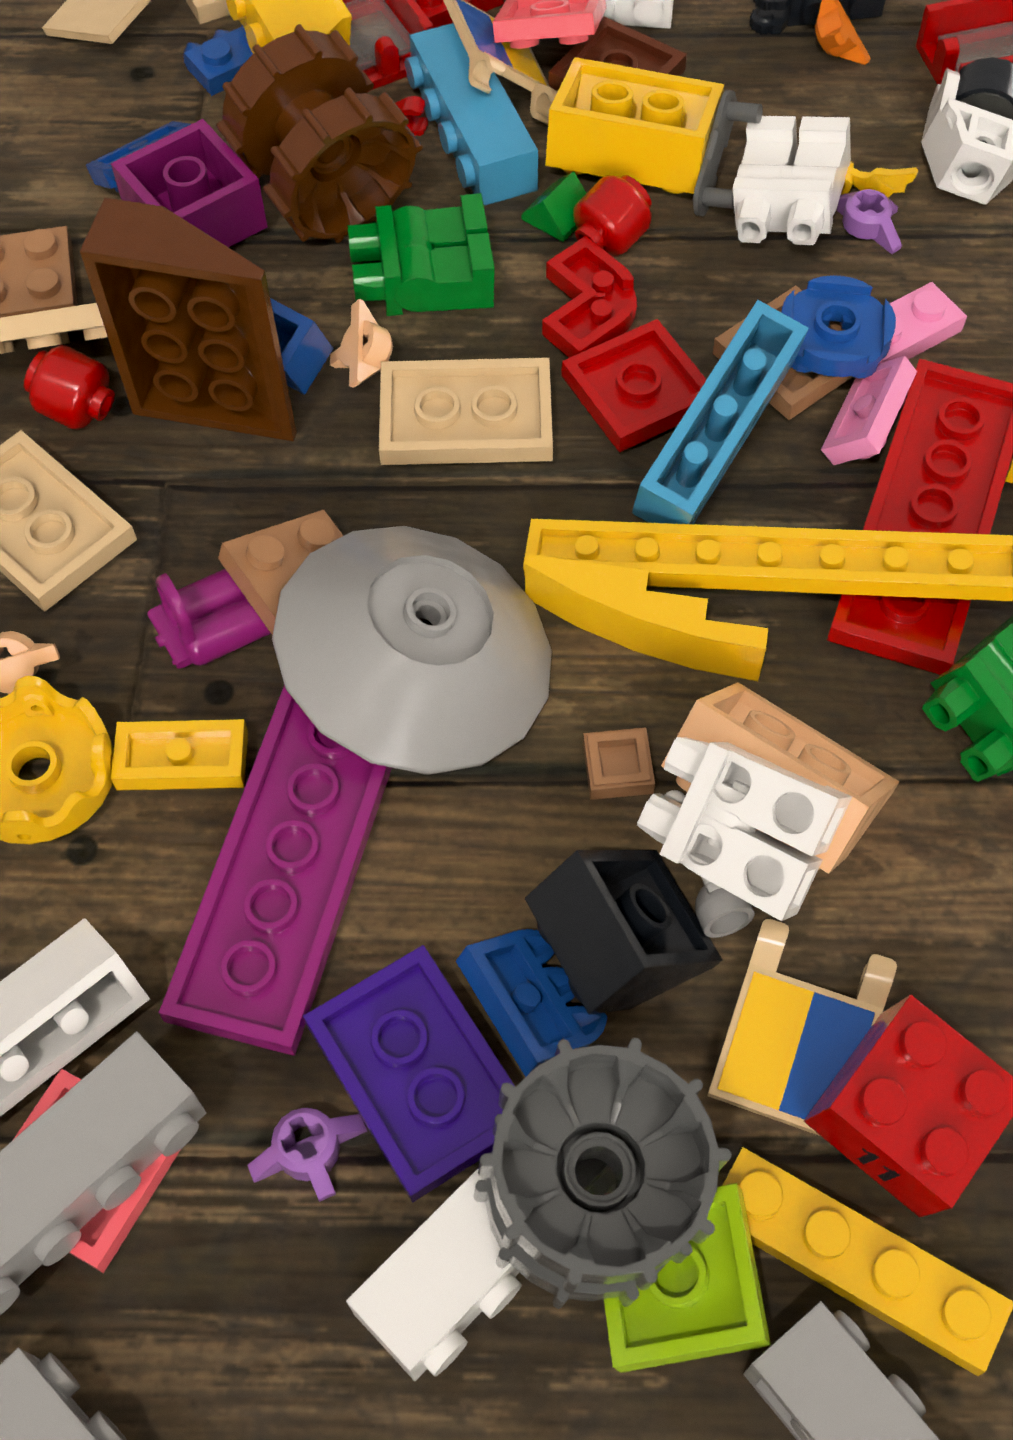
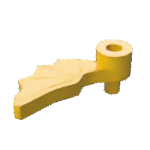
M850 161L841 195L850 192L852 185H854L860 191L867 189L877 190L889 198L893 193H904L907 184L913 182L919 170L916 167L894 170L876 168L871 172H863L855 169L854 164Z

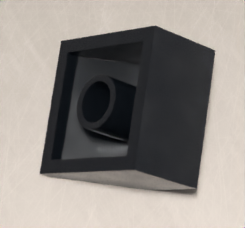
M576 850L525 897L528 906L537 920V928L540 935L552 947L569 978L568 982L572 993L584 1005L588 1015L632 1009L714 968L723 961L710 938L704 934L697 916L657 850Z

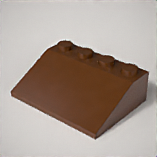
M104 198L81 246L80 254L132 413L134 415L294 442L296 428L265 270L163 206Z

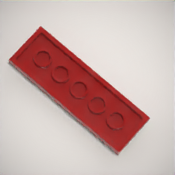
M919 358L916 367L917 373L909 388L863 530L990 535L1013 455V383ZM842 594L827 641L941 675L953 666L971 600Z

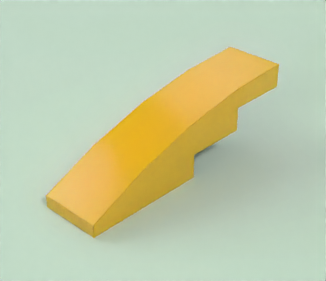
M527 554L525 561V593L534 603L574 626L630 650L688 668L759 681L766 652L768 628L705 620L708 599L647 591L649 570Z

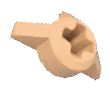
M361 299L351 305V325L344 334L341 346L330 354L331 367L349 368V386L353 388L381 371V361H389L393 348L389 331L377 324L365 302Z
M15 631L1 632L0 655L4 651V647H7L11 656L0 659V692L10 694L14 690L15 683L19 678L35 676L39 665L59 660L60 656L55 643H34L24 634Z

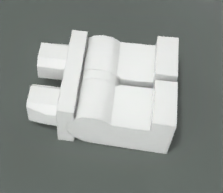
M762 116L760 123L748 122L746 127L747 143L742 164L739 165L737 177H735L732 188L735 224L739 240L745 243H760L767 237L768 232H787V239L795 245H814L819 234L831 233L833 215L836 212L851 161L850 117H802L799 128L798 149L796 116Z
M677 737L665 760L664 770L690 782L689 790L682 804L661 793L652 794L645 804L637 826L655 840L664 844L660 855L667 859L683 864L701 877L780 921L797 915L823 860L815 855L827 852L852 796L830 786H822L766 759L746 752V750L729 742L708 743L687 737Z

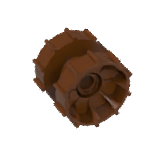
M298 24L292 33L278 37L263 47H260L259 44L253 46L254 54L241 66L231 82H225L222 85L226 92L223 103V120L219 121L216 127L240 159L258 178L262 174L270 175V183L265 185L263 190L302 242H305L309 237L319 239L334 238L337 243H340L343 237L348 235L347 225L376 222L375 206L392 205L404 189H409L412 186V182L409 179L414 169L416 153L420 152L423 146L406 126L409 120L387 92H383L379 97L367 94L368 91L373 89L374 84L356 63L359 57L337 30L332 31L328 35L318 31H306L301 24Z

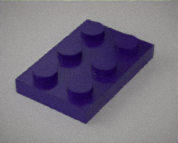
M424 945L303 1015L308 1029L412 1203L478 1162L483 1154H490L492 1152L495 1137L492 1133L494 1120L498 1114L503 1112V1109L498 1105L501 1086L504 1083L515 1085Z

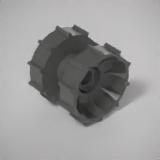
M638 1038L631 1039L627 1048L596 1045L575 1049L571 1048L569 1041L562 1039L558 1042L554 1057L537 1066L516 1087L510 1083H504L501 1086L498 1105L503 1109V1112L498 1114L494 1120L492 1130L495 1136L493 1150L491 1154H483L481 1156L478 1168L479 1176L487 1179L476 1183L473 1197L475 1201L485 1202L490 1228L500 1247L496 1260L497 1266L504 1268L510 1263L531 1283L553 1294L552 1303L557 1309L562 1308L568 1299L597 1301L619 1297L621 1304L628 1307L639 1297L638 1288L642 1291L647 1290L657 1280V1273L670 1260L681 1263L692 1253V1246L688 1243L690 1240L701 1244L715 1231L714 1224L707 1219L717 1191L718 1172L730 1160L732 1154L729 1149L718 1148L711 1119L697 1096L703 1088L702 1081L694 1079L687 1083L666 1064L640 1052L642 1043ZM589 1158L599 1159L607 1163L614 1172L616 1189L605 1195H593L585 1191L578 1183L575 1174L576 1165Z

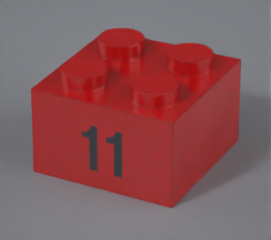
M909 995L880 1014L803 1122L920 1218L953 1208L1012 1119L1013 1076L914 996Z

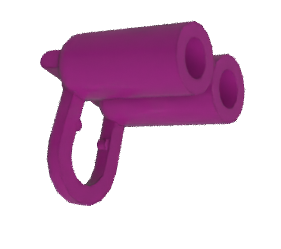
M226 569L220 570L179 590L175 588L166 573L158 576L155 580L161 605L150 609L147 615L158 633V636L155 637L157 644L160 648L166 647L173 660L172 664L176 665L178 669L190 664L205 665L271 634Z

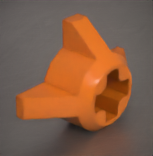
M821 0L815 24V33L823 50L831 56L844 58L863 65L869 63L871 58L839 0Z

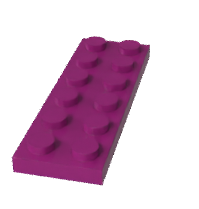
M285 684L162 1002L159 1015L166 1023L295 1056L306 1025L303 1015L311 1010L392 768L371 764L321 734L287 692Z

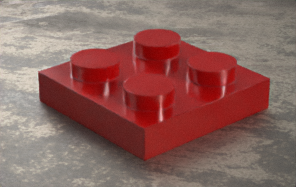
M658 319L562 361L561 376L619 453L678 426L707 380Z

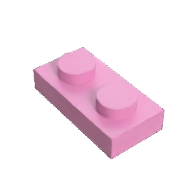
M933 282L890 303L896 317L894 336L887 355L879 363L904 355L909 360L962 332L967 315Z
M905 355L879 363L876 372L872 376L855 378L821 448V451L833 465L856 459L864 460L879 454L885 446L890 429L900 408L905 403L906 395L917 373V370Z

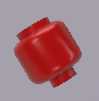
M604 176L574 206L573 219L578 228L575 231L577 241L587 236L612 257L621 256L651 225V212L649 208L652 202L649 194L638 181L630 176Z
M58 345L48 352L45 350L40 351L30 363L24 379V389L29 392L30 403L36 412L68 428L77 430L84 428L93 418L98 421L103 420L111 409L115 397L114 390L109 388L110 376L107 367L103 363L65 345Z

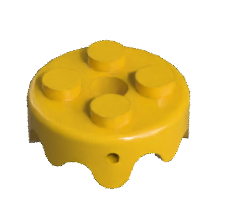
M36 676L19 678L15 683L14 690L7 696L0 698V840L7 843L30 845L52 841L71 833L94 815L102 806L112 787L111 770L114 747L95 708L84 697L76 700L64 696L56 691L47 681ZM35 758L50 760L48 770L41 777L34 780L18 778L20 769L28 761Z

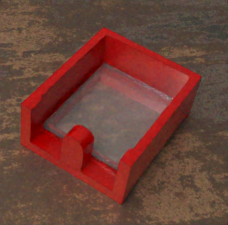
M342 0L352 16L350 47L359 57L356 63L374 84L371 90L406 78L405 58L411 57L409 34L433 28V24L414 0Z
M949 0L925 6L916 49L937 85L942 83L946 69L959 72L963 66L977 59L993 57L1013 63V0Z

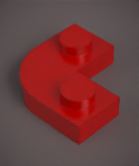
M584 236L546 262V278L572 300L542 320V335L567 357L570 358L629 330L635 320L637 310V298L633 288L634 277L619 261L590 238Z

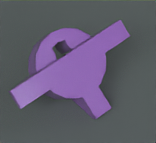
M872 189L842 194L840 196L836 210L843 215V226L849 234L856 238L873 239L890 254L901 249L902 243L891 220V216L898 211V206L883 193Z
M301 1108L293 1110L282 1117L274 1128L271 1140L272 1145L247 1166L254 1183L282 1170L296 1180L311 1181L318 1200L321 1202L336 1195L328 1172L331 1171L338 1160L340 1144L367 1132V1129L360 1114L329 1119L328 1116L317 1109ZM307 1126L312 1136L296 1142L293 1132L298 1128Z

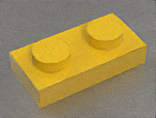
M245 720L117 722L111 770V781L116 791L244 788L248 729Z

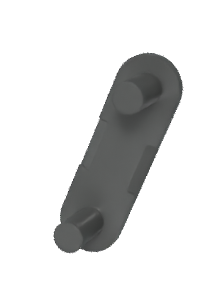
M725 90L719 103L694 190L693 209L696 216H705L709 206L734 209L733 190L715 188L718 179L716 174L724 148H727L734 121L760 123L762 118V104L737 102L734 90Z

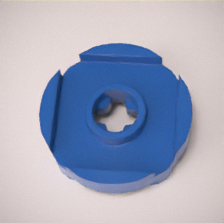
M822 276L808 281L807 289L798 292L795 296L794 289L786 297L781 313L807 326L809 330L791 368L802 373L814 372L831 377L852 376L855 378H867L872 376L876 372L878 363L887 355L896 328V317L893 307L886 298L883 306L879 300L871 296L873 287L851 277ZM830 321L841 322V327L844 330L830 329Z

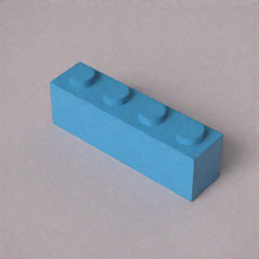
M454 23L409 34L411 57L405 58V70L409 84L412 89L419 88L421 98L425 101L426 107L424 112L427 119L437 122L444 152L446 154L453 153L461 185L464 188L470 187L473 194L482 193L484 206L538 191V149L497 75L493 72L490 76L489 87L492 90L489 94L470 85L468 78L470 58Z
M760 300L756 301L641 482L632 514L648 523H695L795 362L809 330L807 326Z

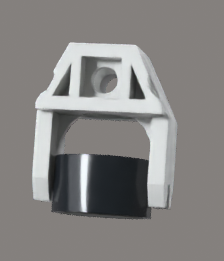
M991 57L977 59L963 66L959 72L950 69L945 70L942 83L937 85L932 98L921 141L937 188L986 205L1013 181L1012 62Z

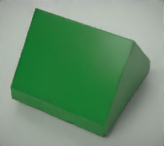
M572 171L551 184L521 214V220L564 242L577 229L573 219L574 206L587 193L575 172Z

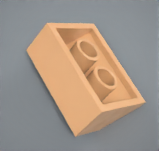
M739 682L696 700L677 737H687L708 743L729 742L746 750V752L766 759L822 786H830L852 796L827 852L815 855L823 859L818 870L822 869L828 874L847 858L900 782ZM667 756L665 757V759H664V761H663V763H662V765H661L663 768H664V766H665V760H666ZM677 776V784L688 792L691 783Z

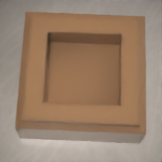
M646 728L583 733V750L590 800L654 794L655 779Z

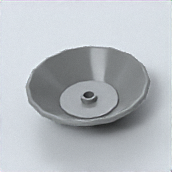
M407 526L352 531L310 553L280 592L272 642L287 692L321 734L371 764L426 775L482 766L525 738L549 697L552 650L536 605L501 564L455 537ZM419 618L426 619L430 621L433 625L425 624L421 622Z

